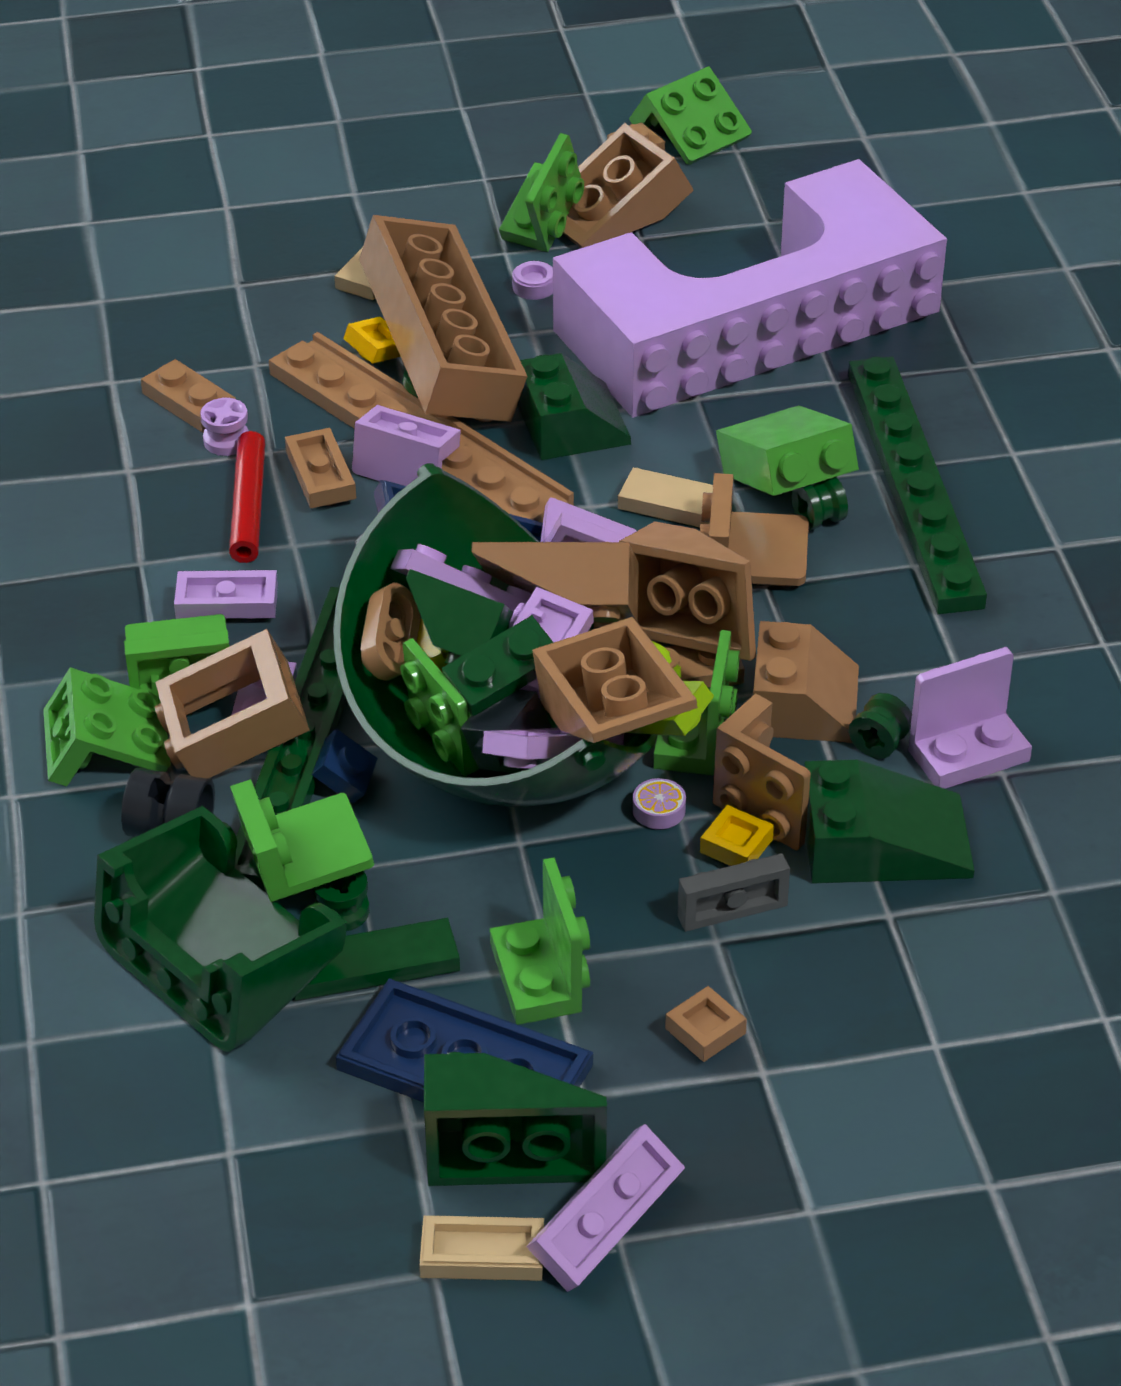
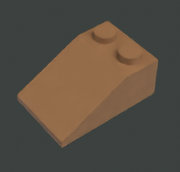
M624 123L578 166L581 178L584 180V191L580 201L577 204L573 203L567 215L563 235L580 248H584L633 232L664 219L694 190L673 156Z
M656 521L619 540V542H630L639 563L637 623L650 640L717 653L720 631L728 630L731 631V650L740 651V659L751 661L756 658L751 564L749 560L697 529Z
M472 542V553L487 574L531 594L536 587H539L592 609L594 629L633 617L637 622L639 563L630 542Z
M633 617L532 650L542 705L561 731L592 743L698 708L695 696Z

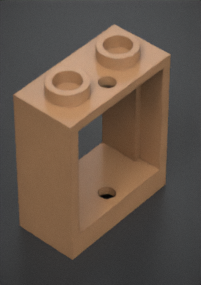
M267 629L155 682L161 701L160 704L155 705V712L162 727L170 735V738L164 741L165 749L176 769L185 767L191 776L201 778L213 777L309 731L289 663ZM259 680L262 681L267 699L191 734L186 717L187 714Z

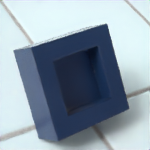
M336 729L325 738L312 776L336 793H345L349 802L354 804L366 794L378 758Z

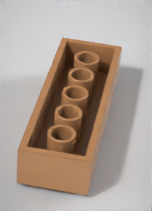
M373 215L359 261L425 414H432L440 418L450 416L474 418L482 422H490L492 420L511 422L525 385L527 374L456 225Z

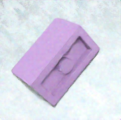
M376 405L355 422L352 471L355 474L377 481L385 480L407 486L418 478L417 471L424 464L433 463L436 467L442 468V461L460 446L461 430Z

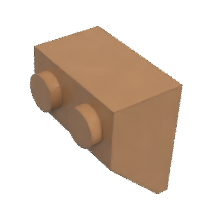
M760 621L753 695L756 693L773 703L771 727L774 730L773 737L853 743L848 730L849 724L856 717L859 665L811 624Z

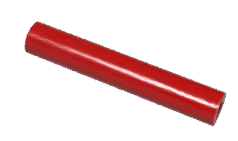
M255 431L244 432L237 440L229 554L232 559L240 563L254 561L259 553L265 439L260 433Z

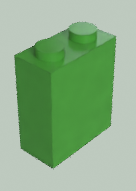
M800 405L716 430L723 473L733 474L734 480L773 496L859 470L852 424Z

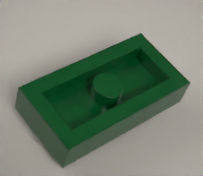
M533 615L442 667V672L467 702L468 712L473 717L537 679L532 650L554 642Z

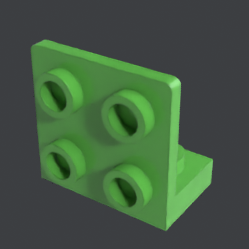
M710 66L647 93L629 118L632 124L642 122L647 127L652 125L655 129L662 127L688 165L741 142L752 133V130Z
M559 134L544 164L534 162L499 228L503 240L549 252L555 238H559L563 234L567 215L573 203L577 204L580 201L584 191V180L581 178L577 164V155L574 153L569 135Z
M223 614L126 625V641H124L129 685L136 689H146L159 696L155 682L228 648L229 639L225 616Z
M720 631L711 687H708L714 698L701 714L700 722L686 736H657L654 751V769L714 775L717 727L725 719L729 718L737 708L738 689H734V686H729V681L737 682L740 651L731 650V631Z
M413 638L403 642L405 664L401 665L400 670L408 689L409 699L404 702L410 721L417 729L423 727L428 732L441 759L445 762L451 760L464 777L479 770L461 730L463 724L471 716L468 712L466 700Z
M70 667L43 709L48 781L68 786L78 769H84L88 765L93 753L142 768L166 772L171 763L164 745L168 735L155 712V705L161 703L159 696L146 689H136L106 679L101 675L90 674Z
M251 779L230 786L246 840L270 902L298 894L340 878L349 877L374 866L372 853L345 793H339L275 815L269 797L261 800L258 799Z
M554 857L543 859V918L490 928V945L517 1025L582 1012V989L590 987L589 969L586 958L582 954V951L590 949L588 926L584 916L575 917L573 909L576 908V898L570 876L561 877Z

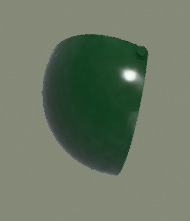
M433 463L424 464L417 471L418 478L398 492L369 524L352 553L340 584L334 618V652L342 689L352 712L371 739L394 761L422 781L456 797L493 806L535 807L570 800L602 787L640 760L654 746L658 734L625 733L624 746L606 740L592 743L581 739L549 761L528 770L506 773L479 769L464 777L451 760L445 762L441 759L428 732L423 727L417 729L410 721L404 702L409 699L408 689L402 675L385 681L374 676L364 666L361 658V641L371 595L392 583L401 584L411 592L406 576L390 569L398 550H416L418 544L425 545L445 554L447 557L444 564L461 571L463 565H467L485 572L472 553V542H539L517 520L483 493L444 471L442 468L436 467ZM493 576L489 583L505 592L508 586H511ZM594 624L591 625L588 631L594 630Z

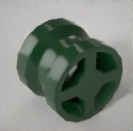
M837 477L792 490V504L795 515H802L808 519V530L819 528L825 520H830L834 523L846 519L848 515L847 496L842 483Z
M888 693L875 694L864 706V711L858 713L849 724L848 733L856 748L867 756L875 759L890 757L897 748L899 740L905 738L909 733L912 713L908 706L898 697Z
M364 871L313 888L314 897L316 898L315 903H322L335 910L347 922L346 931L360 927L367 920L370 910L366 895L368 882Z

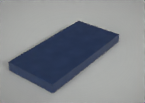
M390 978L336 1056L338 1071L424 1102V1054H447L450 1052L486 1053L578 1087L582 1085L593 1066L592 1051Z

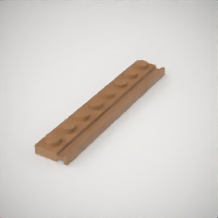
M319 332L313 334V340L309 343L302 340L269 359L270 375L354 429L355 422L376 405L460 429V446L442 461V469L483 493L508 514L543 523L545 505L549 498H555L574 506V492L453 416L440 418L432 414H425L419 399L410 394L402 384Z

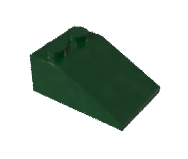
M861 760L804 762V767L811 773L805 837L812 884L974 878L975 870L959 793Z
M450 1052L447 1054H424V1121L428 1186L587 1182L606 1161L607 1097L486 1053Z

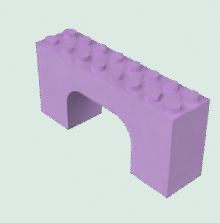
M860 159L786 182L784 188L781 257L727 275L713 278H694L678 274L663 265L632 232L553 257V331L592 374L606 383L611 395L634 418L940 312L947 238Z

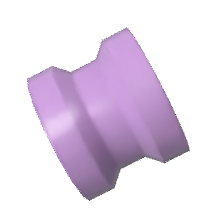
M233 398L214 399L206 403L200 413L202 425L206 428L203 433L204 446L209 452L216 455H234L237 452L238 437L242 433L249 431L247 426H245L248 419L247 408L240 400Z

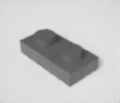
M781 853L680 878L678 918L684 931L788 906L790 867Z

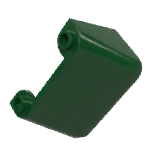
M201 806L97 855L94 924L102 946L114 959L213 1045L222 1051L230 1052L251 1040L343 951L347 922L335 910L322 903H314L303 909L298 920L276 901L270 902L268 895L235 868L237 838L233 829L204 806Z

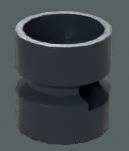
M135 768L127 781L123 796L121 813L123 832L127 836L136 837L201 806H204L214 814L215 788L212 779L179 775L172 781L168 772Z

